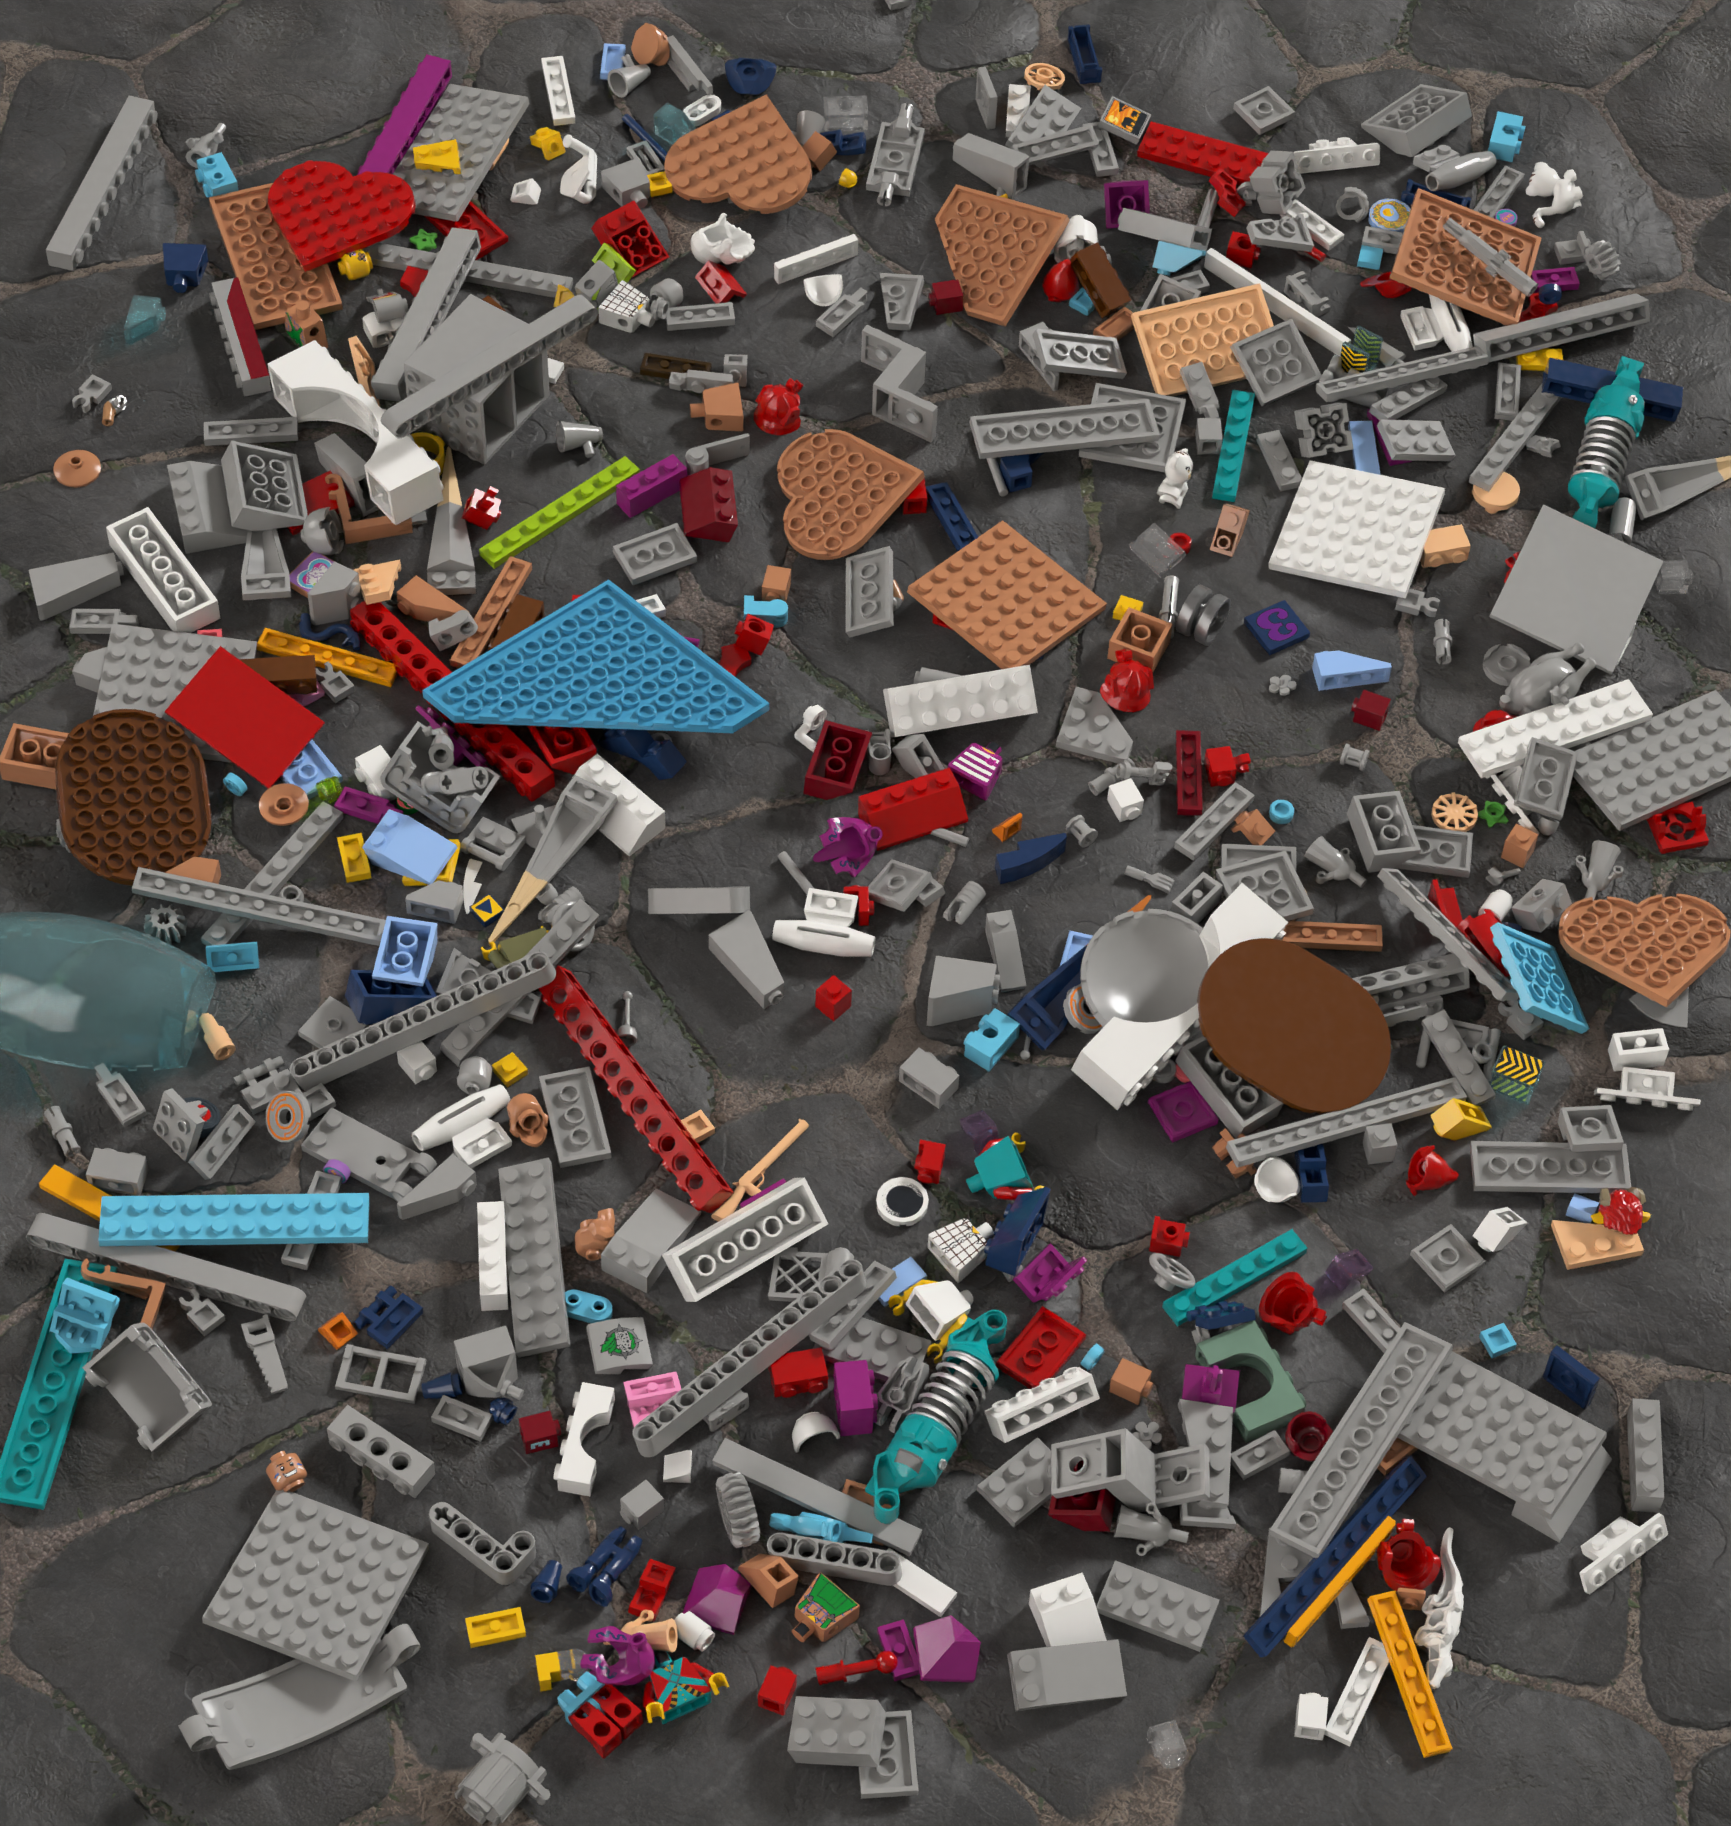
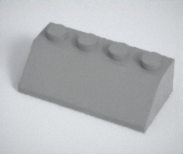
M1601 1445L1551 1520L1517 1501L1511 1515L1560 1543L1609 1466L1612 1458Z

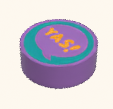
M1501 209L1497 211L1495 219L1515 227L1517 214L1510 209Z
M336 1159L328 1160L323 1168L324 1173L340 1176L342 1183H345L351 1174L349 1167Z

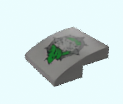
M643 1317L618 1318L587 1325L586 1329L595 1374H621L624 1369H650L653 1363Z

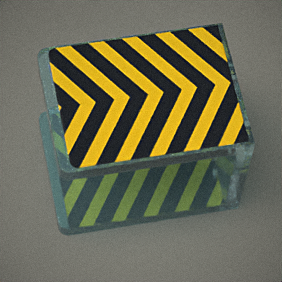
M1357 326L1353 345L1346 341L1342 344L1340 357L1342 359L1343 371L1348 373L1351 368L1361 373L1374 370L1379 364L1383 338L1361 326Z
M1503 1046L1493 1066L1492 1080L1489 1081V1084L1495 1092L1529 1105L1540 1082L1546 1062L1510 1047Z

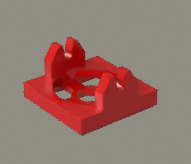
M1693 801L1681 803L1647 819L1661 854L1708 845L1709 839L1705 832L1706 814H1702V806L1695 807ZM1675 814L1685 815L1692 822L1683 823L1678 821ZM1663 816H1666L1669 821L1667 827H1665V821L1661 822ZM1678 825L1683 829V832L1675 834L1671 832L1669 827ZM1695 830L1694 836L1685 840L1684 835L1686 831ZM1665 835H1669L1671 838H1675L1677 841L1669 839Z

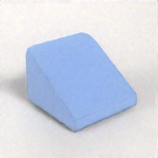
M1574 1193L1566 1216L1591 1224V1215L1595 1214L1599 1202Z

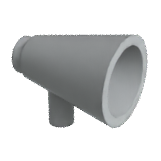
M629 54L621 57L626 67L613 69L608 73V84L611 91L621 98L629 94L651 74L648 65H634Z
M800 111L797 114L796 132H791L799 144L803 146L815 131L819 134L821 133L826 121L823 116L814 111Z
M558 421L556 424V443L560 452L583 446L587 458L595 455L592 444L602 441L603 432L601 427Z

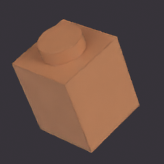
M816 131L802 146L809 158L811 169L814 167L819 172L837 153L832 142Z
M767 566L762 585V601L770 602L774 599L787 601L791 585V569Z
M1516 824L1505 840L1501 858L1524 868L1534 852L1538 834Z
M1122 1358L1111 1378L1109 1392L1139 1405L1142 1397L1147 1398L1152 1390L1153 1383L1150 1382L1152 1371Z

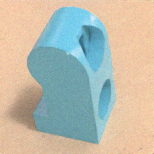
M744 595V620L747 614H750L773 624V628L782 627L788 620V605L780 599H774L770 602L754 601V596Z

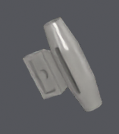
M1440 145L1437 148L1414 156L1413 165L1431 172L1425 178L1426 186L1431 191L1455 188L1479 178L1496 165V157L1491 151L1469 153L1460 157L1459 153L1452 150L1451 147Z

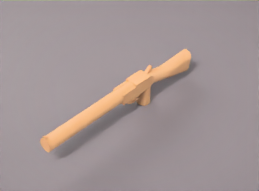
M799 1119V1123L750 1171L748 1170L739 1179V1182L732 1184L736 1186L734 1194L711 1217L719 1222L734 1213L745 1192L751 1197L761 1192L758 1188L764 1183L763 1174L765 1170L809 1127V1124L805 1120ZM762 1176L763 1180L757 1186H754L753 1184Z

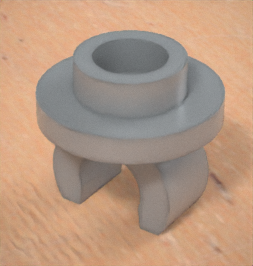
M1244 182L1237 188L1239 196L1246 202L1245 206H1252V200H1256L1258 192H1254L1251 182Z

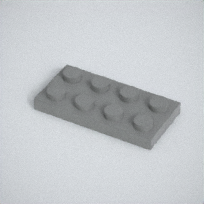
M1044 85L1005 145L1011 148L1014 144L1067 131L1081 108L1047 85ZM1047 161L1035 165L1042 169Z
M1036 329L1033 333L1043 370L1123 379L1127 374L1117 338Z
M890 546L847 557L846 634L850 638L893 626L892 549Z
M590 1066L539 1076V1083L560 1168L611 1158V1150Z
M861 1317L831 1351L815 1343L813 1349L822 1347L824 1360L831 1363L867 1360L868 1370L873 1369L874 1377L887 1381L896 1367L909 1356L917 1359L912 1373L913 1376L921 1362H925L931 1340Z
M1115 1560L1096 1608L1099 1614L1200 1652L1219 1605V1599Z

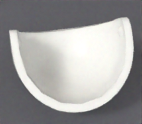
M823 275L804 279L807 297L819 306H829L835 303L842 293V275Z
M1270 1157L1261 1163L1255 1175V1186L1264 1200L1281 1203L1291 1199L1300 1192L1299 1178L1286 1161L1279 1157Z
M810 1412L802 1415L796 1421L792 1432L795 1452H799V1448L804 1441L819 1433L833 1432L836 1439H840V1434L834 1422L819 1412Z

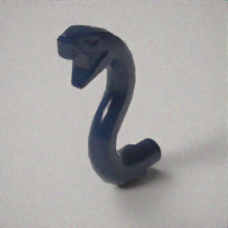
M301 614L299 630L305 639L323 642L337 633H344L347 635V638L343 642L342 647L352 645L354 651L360 650V637L351 626L343 623L334 624L321 633H314L311 629L310 614Z

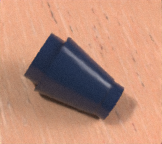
M449 1372L422 1383L424 1399H441L443 1395L457 1398V1395H462L463 1385L460 1374Z
M555 1560L547 1561L531 1584V1596L541 1603H549L557 1596L561 1570L563 1568L559 1562Z

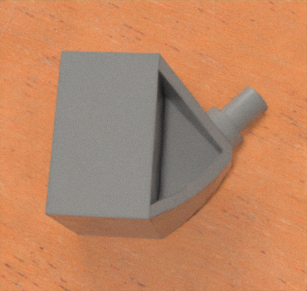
M506 1326L454 1341L457 1369L466 1394L486 1398H497L501 1395L504 1397L509 1395L518 1400L522 1398L524 1390L512 1385L518 1379L516 1353Z

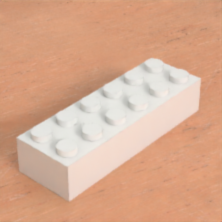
M149 507L106 527L109 545L172 631L192 633L221 619L218 600Z
M1030 665L883 689L891 737L1038 713Z
M805 1177L793 1178L662 1254V1257L685 1301L696 1302L828 1225V1222Z

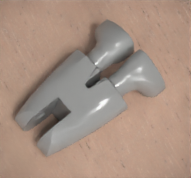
M1334 354L1328 369L1323 372L1319 383L1361 372L1351 368L1346 373L1342 369L1341 357ZM1385 388L1377 392H1368L1356 397L1343 399L1371 408L1372 404L1385 397L1388 389Z

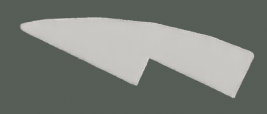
M473 859L469 860L464 877L463 896L466 914H469V906L473 905L482 885L474 882L482 862Z

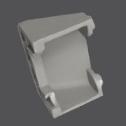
M417 721L381 774V784L386 790L448 831L460 833L465 830L500 775L484 767L488 773V783L482 789L469 790L457 794H425L421 787L422 777L426 773L441 771V769L434 766L430 761L428 753L434 737L426 738L422 731L426 726ZM452 764V766H450L449 768H458V767H456L455 765Z
M143 1322L128 1327L82 1367L86 1371V1379L94 1387L97 1385L106 1387L139 1427L137 1430L139 1435L137 1437L138 1442L146 1450L150 1449L151 1452L162 1446L212 1405L208 1396L162 1340Z

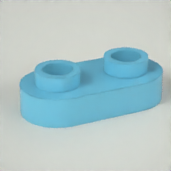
M575 1289L565 1292L567 1317L591 1324L612 1318V1304L607 1298ZM572 1299L578 1300L576 1303L569 1302ZM601 1306L603 1309L596 1310L595 1307Z

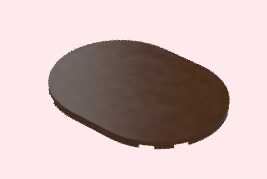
M116 709L94 715L93 718L78 724L68 734L59 749L55 766L59 821L66 845L83 866L104 879L133 886L138 867L165 873L192 857H200L202 855L211 831V809L206 769L197 745L193 744L183 729L172 721L168 722L151 712L136 709Z
M1271 938L1251 939L1233 945L1220 954L1205 972L1197 997L1200 1029L1214 1050V1055L1229 1070L1289 1107L1307 1113H1330L1353 1107L1362 1103L1380 1085L1387 1071L1391 1053V1041L1387 1022L1374 998L1365 988L1346 974L1295 944Z

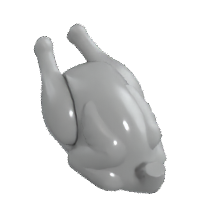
M1576 643L1574 646L1560 652L1542 655L1534 660L1530 667L1523 669L1512 679L1511 684L1505 690V695L1500 697V707L1503 711L1522 716L1551 706L1553 702L1550 690H1553L1555 686L1561 687L1564 682L1571 689L1572 699L1577 694L1583 679L1595 668L1596 661L1589 657L1581 668L1575 672L1567 660L1585 651L1581 643Z

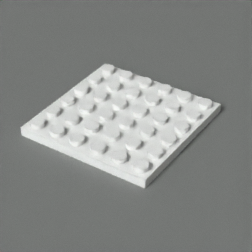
M1309 461L1270 558L1269 569L1406 598L1428 535L1445 495V488Z

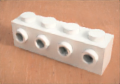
M1071 1367L1066 1369L1063 1375L1045 1379L1035 1388L1021 1390L1016 1393L1015 1397L1009 1400L995 1402L992 1408L985 1410V1414L992 1435L1006 1443L1100 1398L1092 1374L1080 1367Z

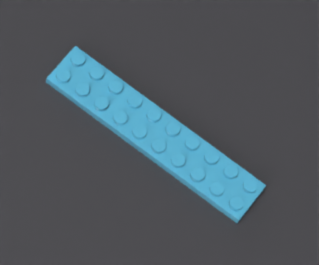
M369 1193L102 1196L98 1241L99 1246L368 1243Z

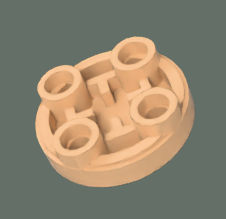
M1506 472L1502 473L1489 492L1476 485H1473L1472 489L1474 499L1491 514L1514 506L1518 501L1520 493L1518 482Z

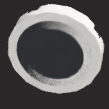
M898 1177L890 1179L878 1190L876 1198L877 1211L883 1220L891 1225L900 1226L906 1224V1226H911L922 1220L927 1213L929 1201L927 1191L919 1182L912 1178Z

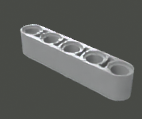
M775 1533L767 1541L768 1554L782 1557L794 1570L817 1574L821 1572L823 1575L886 1586L897 1584L902 1577L900 1559L898 1555L891 1551L786 1533ZM779 1547L787 1548L781 1553L774 1552ZM805 1552H813V1555L810 1557L801 1556ZM833 1556L840 1557L836 1562L828 1561ZM859 1561L868 1562L863 1567H858L855 1565ZM886 1566L895 1567L892 1571L882 1570Z

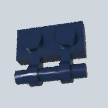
M391 1285L385 1291H380L375 1296V1301L368 1308L364 1307L359 1312V1317L353 1322L360 1330L366 1324H371L367 1328V1335L386 1349L423 1314V1307L404 1293L396 1300L393 1299L397 1291ZM383 1307L387 1308L380 1316L377 1315Z
M1221 1301L1217 1302L1215 1306L1210 1307L1201 1305L1195 1307L1194 1310L1186 1312L1188 1321L1195 1320L1196 1326L1208 1330L1256 1320L1255 1309L1244 1307L1243 1303H1236L1235 1301L1229 1303Z

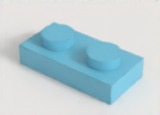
M257 942L206 946L208 973L259 968Z

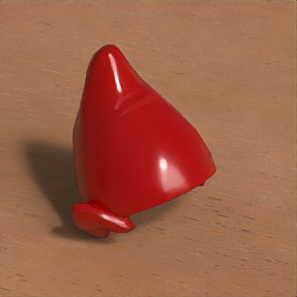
M1069 259L1054 265L1044 277L1042 288L1048 296V301L1061 303V301L1071 299L1079 291V280L1071 267Z
M1434 1145L1419 1148L1410 1160L1406 1185L1414 1196L1418 1194L1417 1190L1439 1189L1456 1181L1459 1176L1458 1172L1451 1169L1441 1156L1433 1152L1435 1149Z

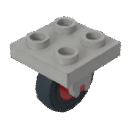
M171 1088L163 1093L153 1130L184 1161H188L195 1153L199 1138L208 1137L220 1122V1112L208 1100L198 1097L182 1099Z

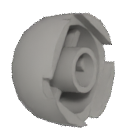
M330 507L321 508L310 513L306 517L303 529L301 530L302 541L313 552L318 554L333 555L340 553L343 549L344 540L339 541V533L343 532L342 524L334 509L329 510Z

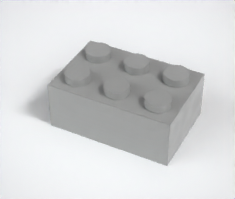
M796 1696L787 1751L796 1763L878 1767L886 1712L878 1700Z

